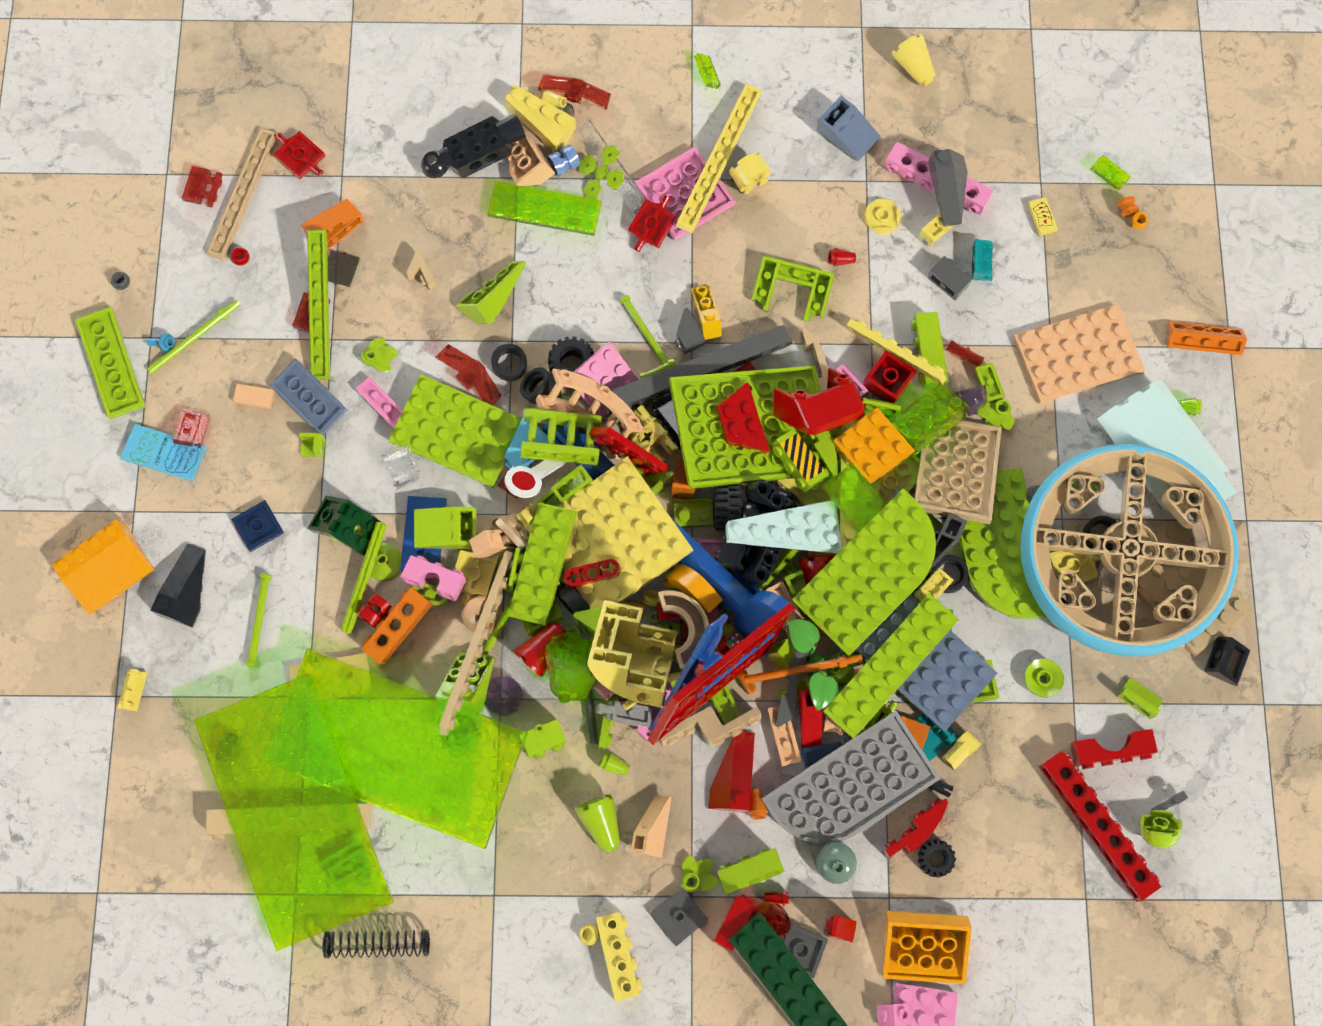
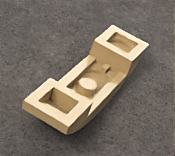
M802 327L800 337L804 351L812 350L819 375L818 382L821 392L826 390L828 381L826 358L815 336L806 327Z

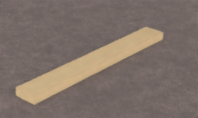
M263 128L259 129L206 252L208 256L225 261L276 142L277 132Z

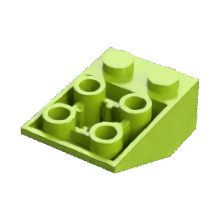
M457 506L414 509V548L472 550L469 540L477 535L476 507Z
M458 652L435 696L442 712L445 711L466 652ZM481 655L480 658L477 657L475 674L473 676L470 675L468 680L470 682L467 694H463L461 711H457L456 714L478 716L486 699L495 659L494 656Z

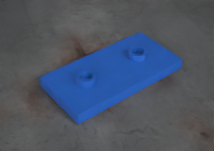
M408 496L400 566L401 572H403L411 555L414 557L422 556L433 564L435 562L441 564L442 549L414 548V509L446 507V498Z

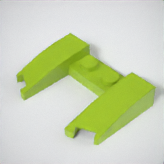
M763 256L752 301L757 300L764 306L762 310L768 312L776 279L812 288L803 321L808 322L810 317L820 316L822 319L835 274Z

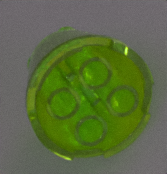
M565 633L556 635L546 645L545 656L550 690L552 694L558 697V701L561 703L587 700L596 681L595 676L587 665L593 640L580 638L579 634Z

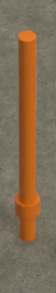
M862 654L848 657L843 655L838 656V659L744 676L745 684L833 667L844 668L848 667L847 665L863 662Z

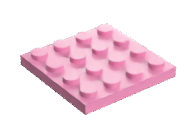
M696 147L635 182L636 188L644 199L660 203L664 194L671 198L665 208L677 216L669 230V234L674 241L689 233L676 227V223L707 163ZM720 180L696 228L735 205V200Z

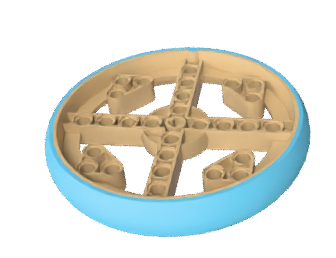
M1115 444L1102 446L1083 452L1064 462L1044 480L1036 491L1027 509L1021 532L1020 547L1023 572L1028 587L1040 609L1053 624L1072 639L1087 647L1112 655H1156L1178 648L1196 638L1206 630L1224 608L1231 595L1238 570L1239 549L1235 525L1231 513L1217 489L1200 471L1183 459L1166 451L1144 445ZM1132 469L1138 472V477H1134L1131 474ZM1124 472L1120 522L1111 525L1103 535L1051 529L1061 505L1066 513L1075 514L1105 490V482L1098 476ZM1146 475L1159 479L1171 486L1162 494L1161 501L1181 526L1189 529L1202 522L1208 548L1158 542L1154 533L1146 525L1142 524ZM1071 481L1077 482L1079 489H1074L1071 486ZM1092 483L1098 486L1097 492L1091 489L1090 485ZM1130 488L1137 491V496L1131 495ZM1169 493H1173L1176 496V501H1172L1169 498ZM1189 495L1195 498V503L1189 501ZM1069 500H1074L1077 503V508H1072ZM1128 507L1134 508L1136 514L1131 515L1128 512ZM1188 514L1194 517V523L1187 519ZM1127 526H1131L1134 529V534L1127 532ZM1047 535H1050L1054 538V544H1050L1047 542ZM1066 538H1071L1074 541V546H1069L1066 543ZM1086 540H1090L1093 543V549L1086 546ZM1107 542L1112 544L1113 551L1106 549L1105 544ZM1129 546V549H1132V552L1129 553V550H1126V547ZM1145 547L1152 550V556H1148L1145 553ZM1050 550L1100 556L1105 567L1116 575L1112 625L1101 622L1085 613L1095 606L1096 598L1076 573L1066 570L1056 578L1051 564ZM1165 550L1171 552V559L1165 556ZM1185 552L1191 555V561L1185 558ZM1205 555L1210 556L1211 563L1205 561ZM1155 563L1207 569L1203 584L1198 593L1193 586L1185 585L1175 590L1154 607L1152 612L1154 619L1163 623L1150 627L1134 628L1138 577L1148 573ZM1124 564H1128L1131 567V573H1127L1124 570ZM1063 576L1070 578V585H1066L1063 582ZM1123 583L1130 587L1129 592H1125L1122 589ZM1183 590L1188 593V600L1182 597ZM1062 595H1066L1069 598V604H1064L1061 601ZM1082 597L1089 601L1088 607L1081 604ZM1121 602L1127 604V612L1121 609ZM1161 607L1167 610V617L1160 613ZM1181 610L1186 611L1187 619L1181 617ZM1120 622H1124L1126 624V631H1122L1119 628Z

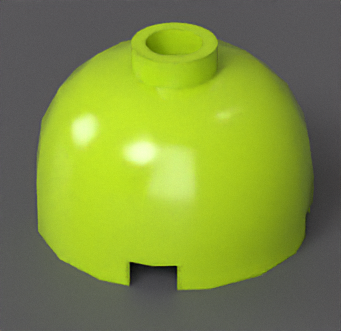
M1152 810L1149 815L1145 816L1144 813L1140 818L1141 836L1147 844L1155 848L1165 849L1172 847L1180 839L1182 821L1180 818L1178 820L1174 818V814L1171 812Z

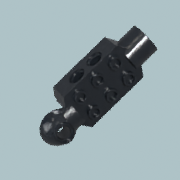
M516 113L500 121L491 116L444 139L441 150H433L425 154L421 162V169L425 176L435 179L443 176L451 167L458 176L465 178L510 156L513 143L527 136Z

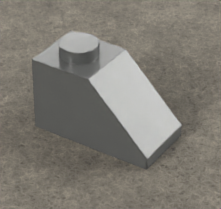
M688 307L683 311L675 340L677 348L679 350L682 349L684 354L692 352L705 344V337Z

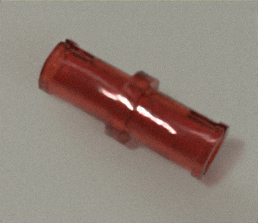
M953 340L950 341L946 351L959 356L960 360H966L977 367L982 364L985 358L971 351V348H965Z

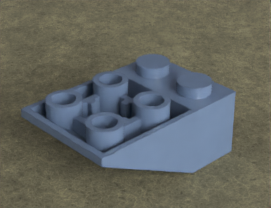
M840 96L819 118L816 131L856 161H859L880 138L878 132L856 106L843 96Z

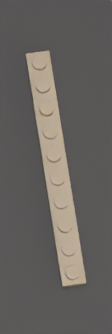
M505 551L439 724V732L442 735L448 736L449 731L455 727L457 720L455 718L456 712L461 711L463 705L462 696L464 693L467 694L470 682L468 680L470 675L473 676L477 667L475 662L477 657L480 658L482 655L483 640L488 639L490 633L489 624L495 620V608L497 605L500 606L503 598L501 592L503 588H507L509 577L507 576L509 571L511 572L512 552Z

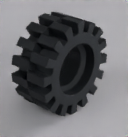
M938 839L925 843L917 855L919 856L917 861L920 864V869L926 875H930V877L938 878L949 874L955 867L954 863L956 861L954 856L956 853L951 849L952 846L948 845L946 841ZM932 851H940L943 854L944 863L941 866L936 867L930 863L929 856Z

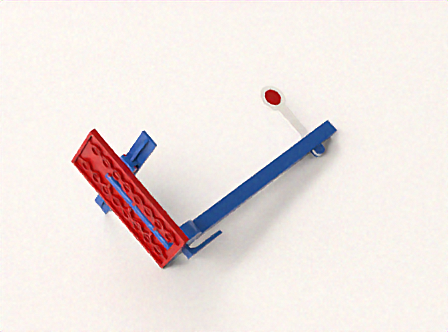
M544 424L543 432L548 436L549 424ZM556 425V445H566L568 426ZM575 428L574 446L586 447V433L582 434ZM600 450L597 465L574 463L577 467L582 465L593 481L614 466ZM544 460L533 468L524 466L513 467L506 473L505 485L512 494L518 497H533L541 489V479L568 462ZM675 521L674 523L694 550L678 563L684 564L696 571L715 589L722 598L721 603L735 616L734 628L745 639L722 656L718 651L714 652L721 639L722 627L728 616L723 614L706 628L651 726L653 731L648 741L653 746L765 655L795 609L780 595L771 591H761L755 585H748L737 571L731 575Z

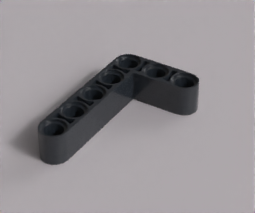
M766 480L750 483L746 487L747 497L767 513L798 507ZM757 545L744 572L745 582L750 586L767 582L783 548Z

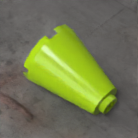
M612 793L604 795L605 798L602 800L597 797L575 808L577 815L601 851L606 850V853L617 850V845L620 844Z

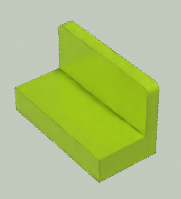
M1132 678L1126 681L1117 695L1119 699L1149 719L1157 716L1160 711L1158 708L1163 702L1160 697Z

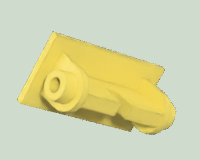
M136 669L127 670L118 704L119 709L138 711L147 677L146 672H140Z

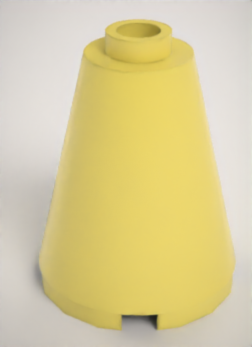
M919 34V38L916 35L912 36L898 45L899 50L897 52L895 50L891 52L895 60L919 85L924 84V86H928L934 82L933 78L936 75L922 34Z

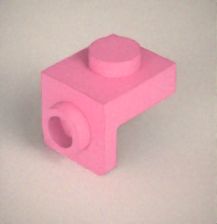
M878 1004V1026L910 1025L909 1004Z

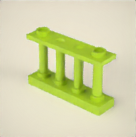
M525 408L524 422H529L528 441H522L520 458L597 465L599 449L593 448L594 438L589 435L591 428L600 427L602 416ZM537 423L549 424L547 443L535 442ZM556 425L568 426L566 445L555 444ZM575 427L587 428L586 447L574 446Z

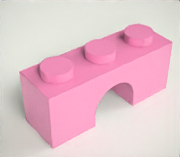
M411 555L401 574L405 583L422 589L428 579H439L440 582L436 589L439 596L454 602L458 601L467 582L461 571L456 569L451 571L438 562H435V564L430 563L422 556L414 557Z

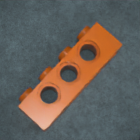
M412 587L403 592L400 597L401 601L390 608L388 617L378 623L375 628L376 632L372 636H368L363 643L364 647L361 650L381 665H385L433 605L432 602ZM412 605V612L406 615L404 612L406 606ZM399 620L400 627L397 630H393V622ZM387 636V643L381 646V637Z

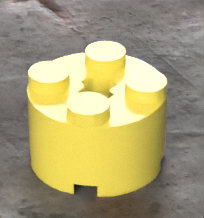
M757 152V155L755 153L747 155L737 162L738 166L735 169L732 166L729 170L732 179L744 194L751 192L753 186L757 184L760 186L768 182L769 179L767 177L771 174V170L759 152Z

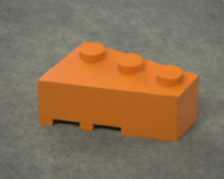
M345 199L304 222L301 226L306 237L307 230H327V250H329L363 223L364 219L361 212L348 199Z

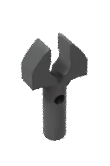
M1181 791L1152 808L1151 811H1165L1188 799V796L1184 791Z

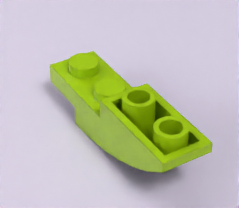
M829 430L817 435L805 434L807 441L812 444L810 451L828 475L825 478L828 483L831 482L838 474V464L835 446Z

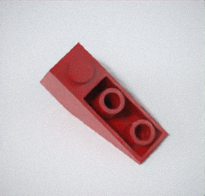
M809 689L798 690L801 749L821 745L823 709L816 710Z

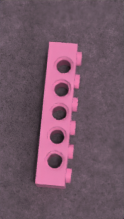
M896 142L887 157L884 167L892 173L903 176L908 181L919 184L924 189L935 192L928 165L929 157ZM967 177L964 207L971 213L981 215L994 190Z

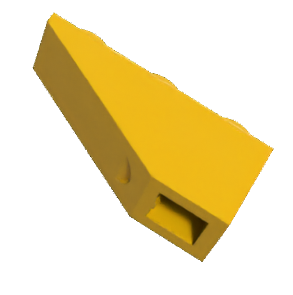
M709 285L691 288L700 330L705 340L722 337L721 319Z

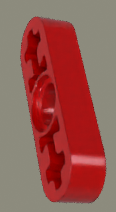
M607 559L571 568L565 572L564 580L571 587H579L615 578L621 572V565L614 559ZM611 563L613 566H616V568L613 569V573H611L610 571H603L604 576H602V570L600 566H602L603 569L609 568ZM590 568L597 569L598 574L595 578L591 579L588 577L587 573ZM572 573H574L577 576L583 575L585 580L583 581V578L579 577L575 579V582L569 580V578H571Z

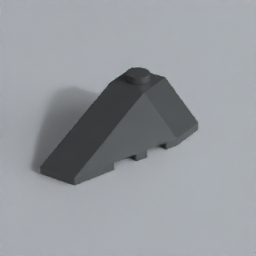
M951 149L932 151L928 165L943 227L960 225L963 217L968 173L964 156Z

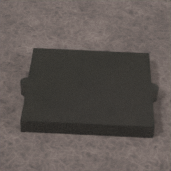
M331 250L328 256V282L334 283V285L339 284L350 287L360 257L348 255L347 252L341 253Z

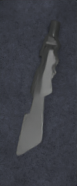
M795 650L789 668L806 665V658L809 652L800 653ZM803 673L786 676L789 682L786 695L782 694L776 727H780L796 717L797 682L804 678Z

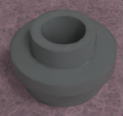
M116 272L111 278V284L117 290H124L130 285V278L124 272Z

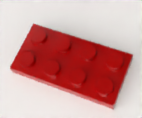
M594 427L589 432V435L594 438L593 440L596 443L606 445L613 454H620L624 458L628 456L631 462L638 466V470L645 474L664 473L669 465L611 427Z

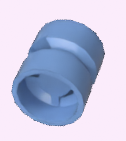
M570 144L561 148L560 153L556 151L547 156L548 162L557 177L567 173L568 168L572 170L581 165L576 151Z

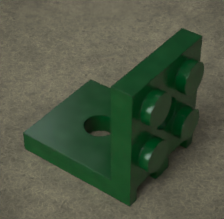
M325 495L307 529L313 533L333 537L356 553L365 556L375 524L381 521L349 500ZM359 524L361 529L360 532L356 535L354 532V528L356 525Z

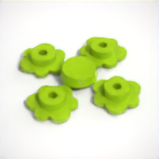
M615 145L604 147V153L601 154L604 165L597 167L595 164L596 159L592 158L591 155H586L584 159L580 160L579 172L585 173L588 176L591 172L595 171V177L597 178L593 181H588L587 186L583 189L588 199H597L599 197V192L602 190L600 181L608 180L607 186L613 190H617L619 185L624 183V172L617 169L610 172V169L606 166L610 163L614 164L620 155Z

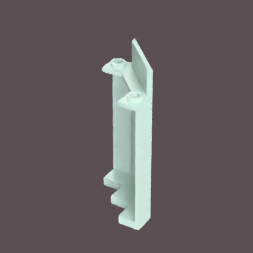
M1161 379L1149 384L1141 392H1136L1123 403L1115 405L1098 418V421L1115 444L1144 445L1171 453L1200 471L1213 484L1224 501L1237 493L1224 475L1229 469ZM1146 475L1145 485L1163 510L1167 511L1168 509L1161 501V496L1171 486L1159 479ZM1169 493V498L1172 501H1176V496L1173 493ZM1189 495V501L1195 503V498Z

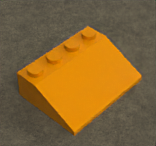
M117 519L51 564L61 581L89 615L155 570L126 523Z
M886 910L883 979L966 984L972 931L968 916Z

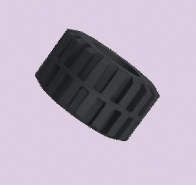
M568 336L565 337L564 341L559 339L557 341L558 344H553L552 350H549L548 353L549 371L551 374L553 369H565L574 372L577 368L567 369L561 365L562 360L568 356H577L583 361V364L594 355V351L592 348L590 349L588 342L584 343L582 338L577 340V337L573 336L572 339H569Z
M740 483L714 486V528L716 531H726L728 521L742 518V488Z

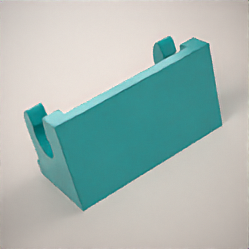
M975 239L972 245V280L992 281V241Z

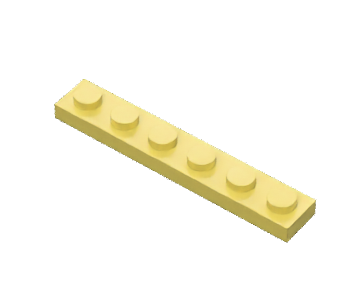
M851 319L848 322L847 326L855 334L882 350H887L943 385L945 382L944 370L939 366L929 365L928 361L922 356L917 358L912 355L913 352L906 347L900 348L897 346L898 343L891 338H883L879 331L876 329L871 331L860 320L856 322Z

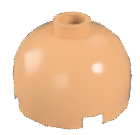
M476 596L470 599L462 610L465 627L472 633L475 632L487 596ZM495 617L493 623L490 622L488 627L490 629L489 634L494 630L498 617Z

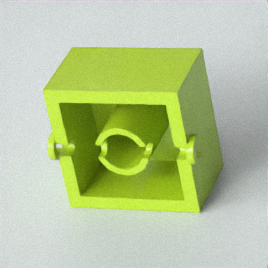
M558 719L544 725L538 724L534 729L520 734L529 758L534 757V760L546 756L545 752L551 749L553 752L565 748L563 744L567 743Z

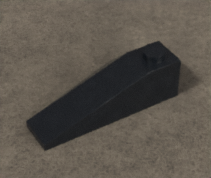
M190 544L186 545L160 588L150 611L157 616L193 628L201 610L200 599L203 590L202 578L205 568V549Z

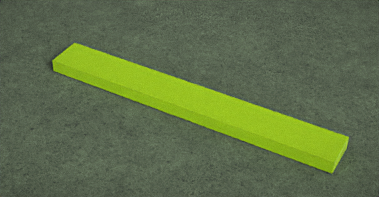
M307 230L310 372L318 380H331L327 230Z

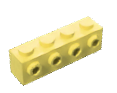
M620 912L596 918L615 1002L639 996V991L643 989L640 977L636 978L634 970L638 968L635 957H631L629 949L633 947L630 936L626 937L624 928H628L625 915L621 916Z

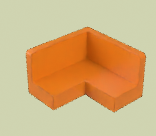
M676 461L671 498L693 499L695 488H688L684 461Z

